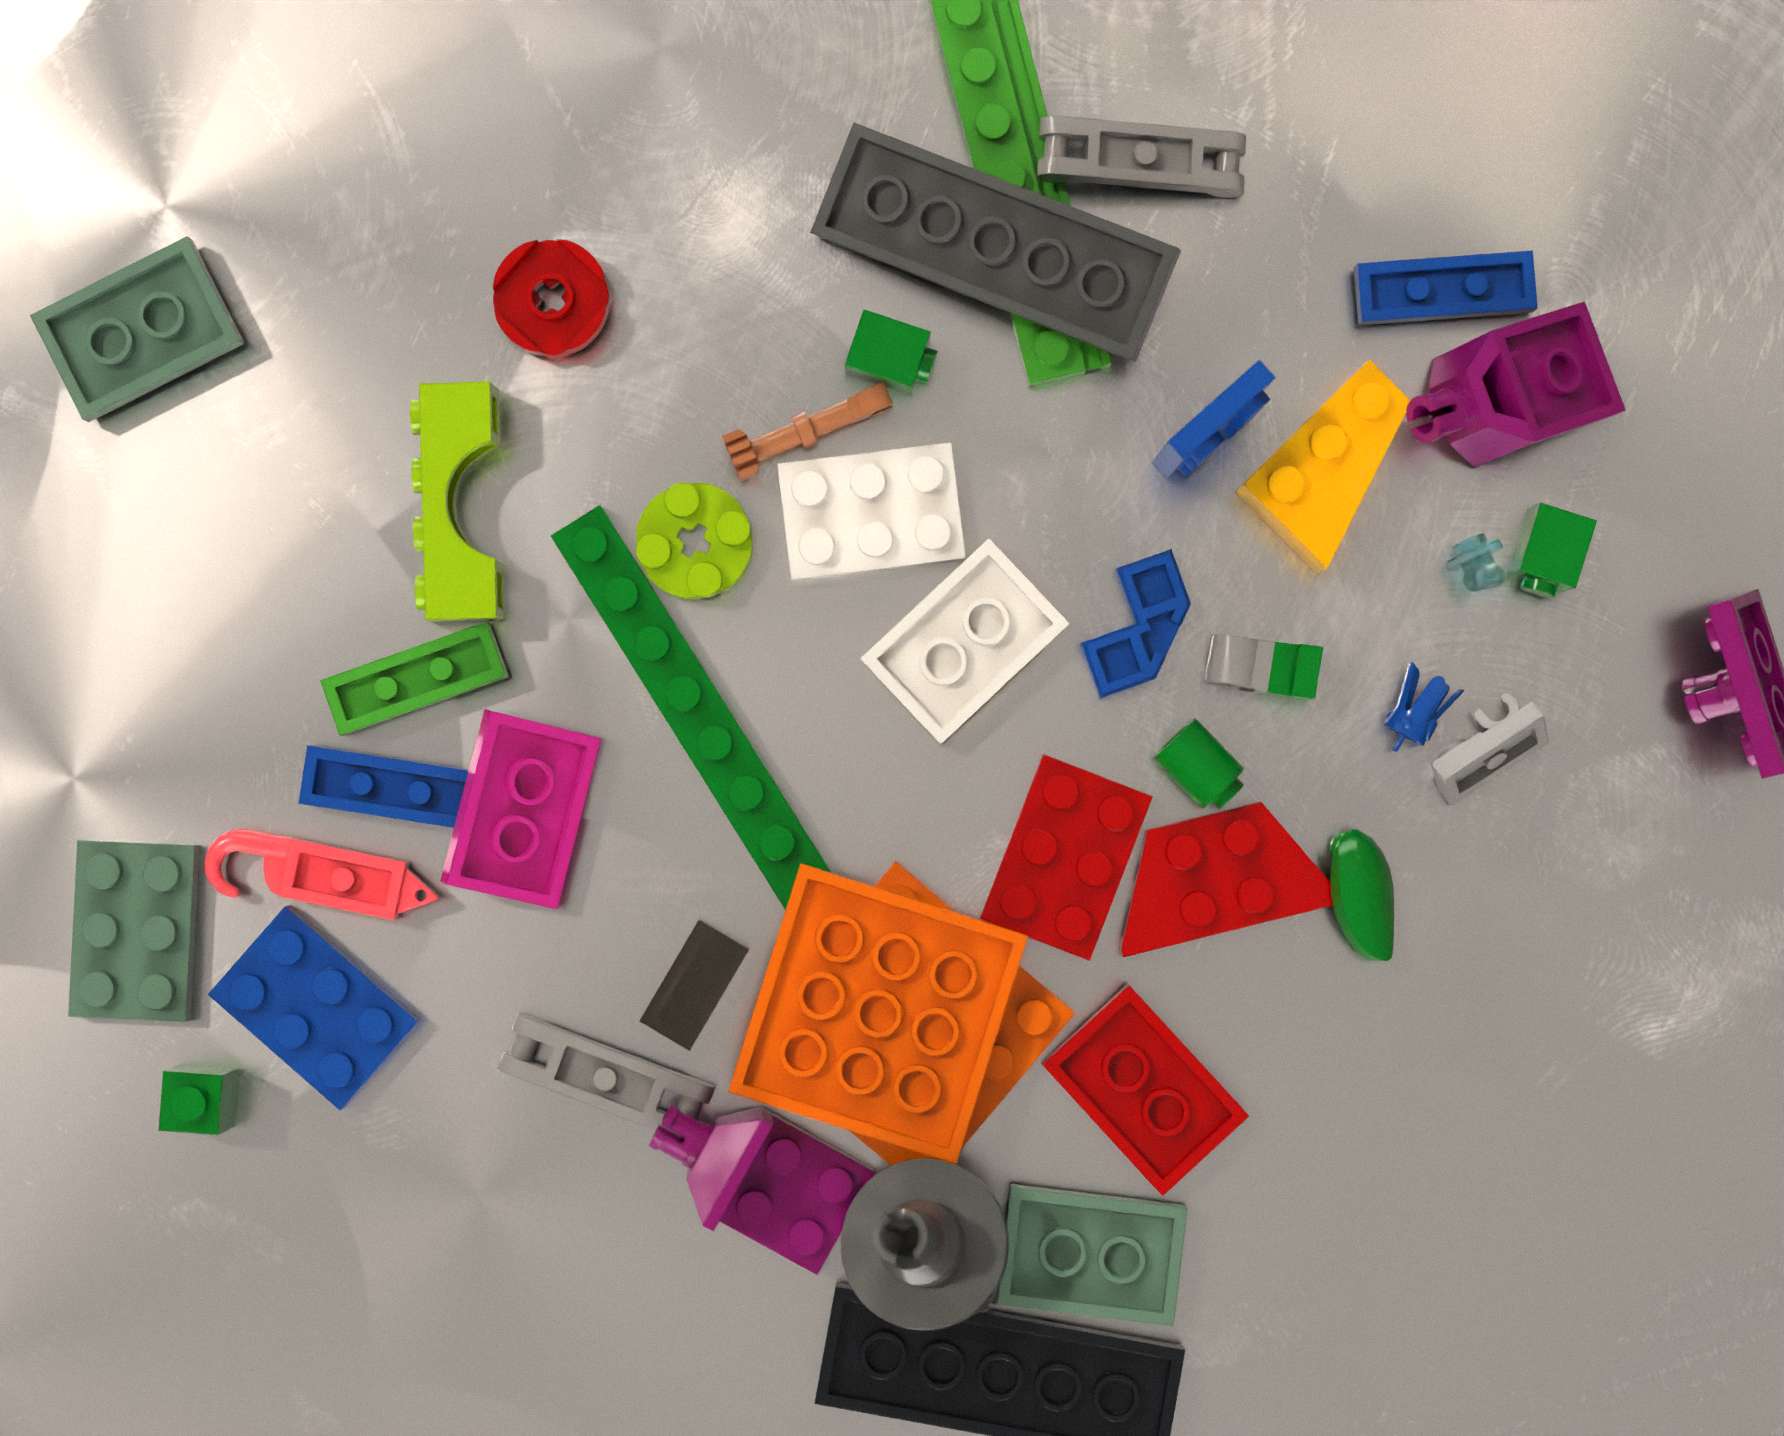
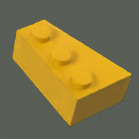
M1369 359L1235 493L1316 574L1326 570L1406 414L1410 399Z

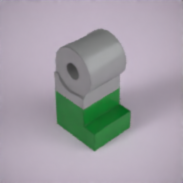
M1213 634L1210 640L1204 681L1239 688L1240 691L1301 701L1315 700L1323 647Z

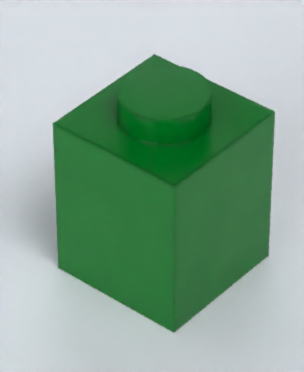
M863 309L845 362V372L848 375L875 384L884 382L887 388L912 396L916 381L924 384L928 383L938 351L928 348L931 331Z
M1538 503L1528 508L1507 575L1522 579L1521 589L1543 597L1555 598L1557 591L1565 592L1575 589L1597 520L1544 503Z
M180 1064L164 1070L158 1131L219 1135L235 1127L239 1068Z

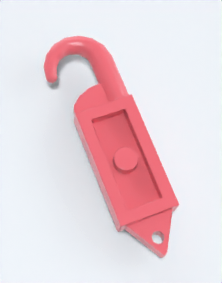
M232 829L219 835L209 846L205 857V873L210 884L220 894L231 898H236L239 895V889L225 880L221 868L224 858L229 853L235 851L264 856L263 872L265 882L271 892L279 897L390 920H397L399 913L435 902L440 898L439 895L409 869L410 862L250 829ZM419 890L426 892V899L423 901L417 896Z

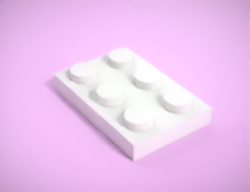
M951 442L777 464L792 581L966 559Z
M988 539L860 660L941 745L1063 631L1069 623L1004 553Z

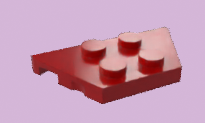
M1262 802L1147 829L1140 853L1137 877L1134 880L1131 893V904L1125 931L1119 948L1121 956L1127 957L1333 906L1331 882Z

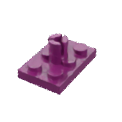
M1759 589L1707 606L1711 616L1705 620L1708 640L1716 653L1722 651L1726 668L1707 675L1686 678L1683 680L1682 689L1687 694L1684 696L1686 707L1696 724L1707 722L1718 716L1733 715L1741 712L1747 730L1741 734L1744 754L1752 767L1758 765L1761 778L1765 779L1784 774V668Z

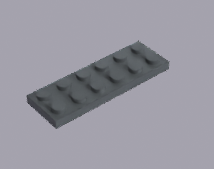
M853 122L810 232L815 236L1133 362H1136L1181 253L1178 247Z

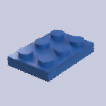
M1259 359L1169 439L1151 463L1166 480L1177 470L1185 477L1189 476L1226 440L1220 434L1221 431L1230 439L1271 400L1264 390L1276 377Z
M291 905L285 906L208 994L339 1110L344 1109L421 1021L418 1016Z

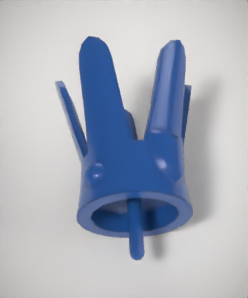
M1412 661L1409 662L1397 704L1393 710L1387 713L1386 720L1382 724L1400 735L1393 747V751L1397 752L1405 738L1424 746L1425 742L1429 741L1438 725V718L1465 690L1460 689L1455 692L1438 710L1448 694L1450 686L1445 683V679L1442 676H1436L1429 682L1411 707L1420 673Z

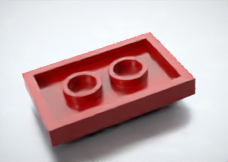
M1042 754L979 918L995 925L1027 934L1029 938L1090 961L1153 796Z
M1129 984L1125 985L1042 1062L1046 1070L1162 1196L1249 1117L1243 1108Z

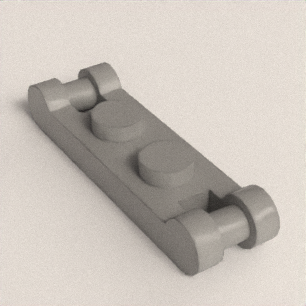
M1046 116L1040 119L1039 138L1045 141L1044 157L1038 159L1037 179L1051 183L1074 181L1209 193L1212 196L1222 198L1240 197L1244 194L1245 176L1239 173V159L1246 153V135L1243 133L1069 116ZM1069 141L1084 142L1083 159L1067 157ZM1204 153H1211L1216 156V170L1203 169Z
M524 1013L517 1014L512 1030L516 1032V1036L510 1052L503 1051L497 1067L498 1070L508 1075L654 1130L657 1129L658 1125L662 1126V1118L666 1113L658 1109L665 1089L681 1095L677 1107L680 1108V1111L696 1120L703 1103H710L715 1090L714 1085L704 1080L681 1074ZM538 1042L553 1047L547 1066L532 1060ZM666 1128L667 1130L673 1132L674 1134H676V1135H678V1136H681V1135L675 1133L674 1131H672V1130Z

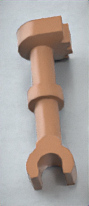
M882 382L810 416H807L805 411L792 416L793 423L750 441L747 435L740 429L725 434L722 438L739 479L743 482L759 474L760 466L758 462L803 444L804 449L818 444L817 438L853 422H859L893 409V402L885 383Z

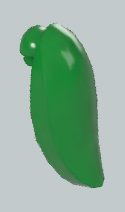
M1358 829L1340 832L1332 839L1330 844V852L1334 853L1330 877L1331 897L1336 919L1345 937L1357 953L1368 961H1388L1392 958L1394 946V887L1390 867L1382 850L1371 837Z

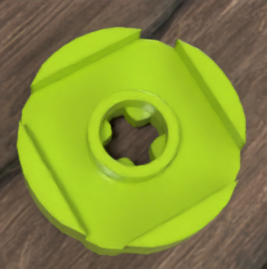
M683 482L670 486L668 490L658 494L644 509L637 525L636 555L647 576L660 589L677 598L685 600L710 598L731 589L742 578L752 558L753 540L751 525L741 505L729 493L711 484ZM697 525L706 528L704 538L711 544L709 550L706 553L695 551L692 557L683 555L682 551L685 544L679 539L681 532L684 529L693 531Z

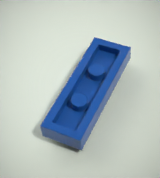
M1533 250L1357 263L1354 267L1358 325L1533 313L1538 309Z
M307 745L298 804L454 828L469 769Z

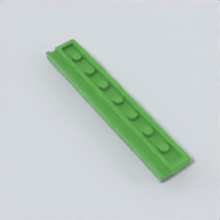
M929 0L972 168L1071 206L1065 182L1051 183L1037 179L1038 159L1044 157L1045 141L1039 138L1040 119L1048 116L1018 0ZM1010 313L1028 387L1111 366L1112 362L1108 351Z

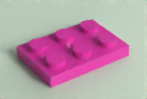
M484 709L440 882L450 886L558 909L601 738Z

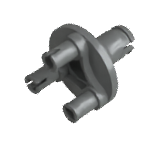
M928 1158L912 1159L885 1168L873 1176L859 1190L848 1208L841 1233V1257L850 1286L860 1301L871 1312L888 1323L899 1327L929 1331L945 1329L967 1320L974 1314L987 1312L990 1310L988 1305L990 1303L995 1305L998 1301V1286L1003 1278L1008 1261L1009 1234L1000 1204L990 1189L978 1177L964 1168L947 1161ZM916 1225L919 1230L918 1244L913 1251L904 1250L902 1243L904 1234L910 1227Z

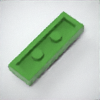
M486 621L322 679L320 682L339 736H345L509 678L491 624Z

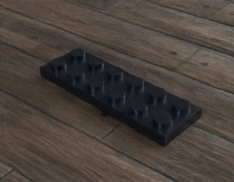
M836 1283L815 1404L988 1436H1170L1185 1349L1182 1345L989 1310L974 1314L967 1320L945 1329L929 1331L912 1330L893 1325L879 1318L860 1301L850 1285Z

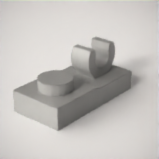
M1505 692L1500 696L1502 707L1508 713L1503 720L1492 721L1487 718L1481 709L1477 710L1475 718L1479 732L1467 740L1461 739L1449 744L1439 754L1438 759L1431 763L1437 788L1450 805L1458 802L1549 743L1544 715L1532 701L1520 708L1515 697Z

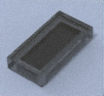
M699 919L639 1022L690 1051L750 948Z

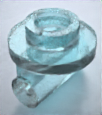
M1481 533L1451 547L1455 557L1445 562L1448 571L1463 569V583L1468 590L1476 592L1496 588L1504 583L1505 572L1502 567L1496 565L1492 554L1503 548L1500 539L1488 542L1485 534Z

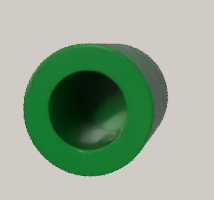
M1195 717L1181 728L1153 757L1202 809L1211 802L1220 809L1244 786L1237 778L1244 770V767Z

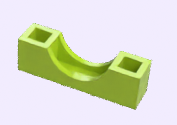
M490 381L420 383L419 399H414L410 402L411 431L413 435H420L421 458H413L411 465L414 493H422V516H416L413 520L415 551L423 552L424 575H416L415 577L417 610H425V620L432 623L504 621L503 563L478 552L470 545L459 528L455 514L456 491L466 470L478 458L500 447L498 389Z

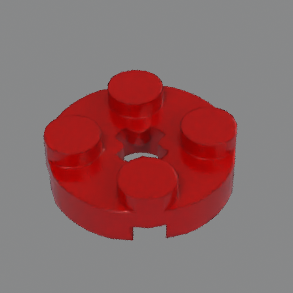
M557 239L558 241L545 240L541 242L534 240L518 246L501 262L493 282L494 313L496 321L506 336L524 351L551 359L564 358L568 354L578 352L596 339L607 321L608 310L612 300L605 274L596 259L580 245ZM558 284L564 286L566 290L562 295V299L565 302L563 308L559 311L551 308L546 312L538 309L542 302L541 297L537 293L540 287L545 285L550 289H554Z

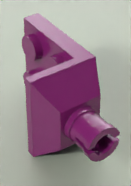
M1584 301L1494 329L1434 358L1429 384L1430 394H1423L1410 400L1406 409V419L1408 423L1423 417H1429V423L1410 429L1414 437L1421 442L1430 443L1446 435L1449 444L1473 467H1477L1528 445L1610 418L1626 411Z
M671 1104L662 1118V1126L658 1125L648 1146L655 1150L659 1149L682 1162V1165L688 1168L686 1179L702 1225L714 1232L717 1224L721 1222L818 1275L842 1232L848 1208L859 1190L874 1175V1168L762 1106L716 1117L711 1126L706 1122L702 1123L680 1111L679 1107ZM666 1128H668V1129L674 1131L675 1133H677V1134H679V1135H681V1136H678V1135L674 1134L673 1132L667 1130Z

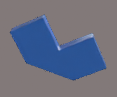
M1172 549L1115 569L1134 624L1080 643L1099 699L1154 680L1161 669L1168 650L1191 605Z

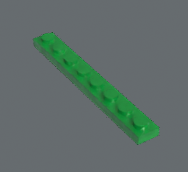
M598 505L552 534L551 538L786 910L801 863L831 872L603 507Z

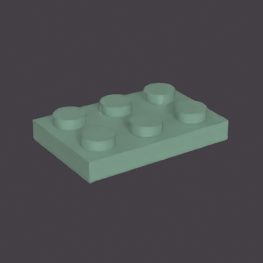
M188 236L30 315L82 420L91 422L245 344L193 240Z
M77 840L68 1017L176 1022L191 1020L200 845Z
M1010 1184L1006 1215L1009 1234V1254L1003 1278L998 1286L999 1296L997 1305L1174 1326L1187 1217L1186 1205Z

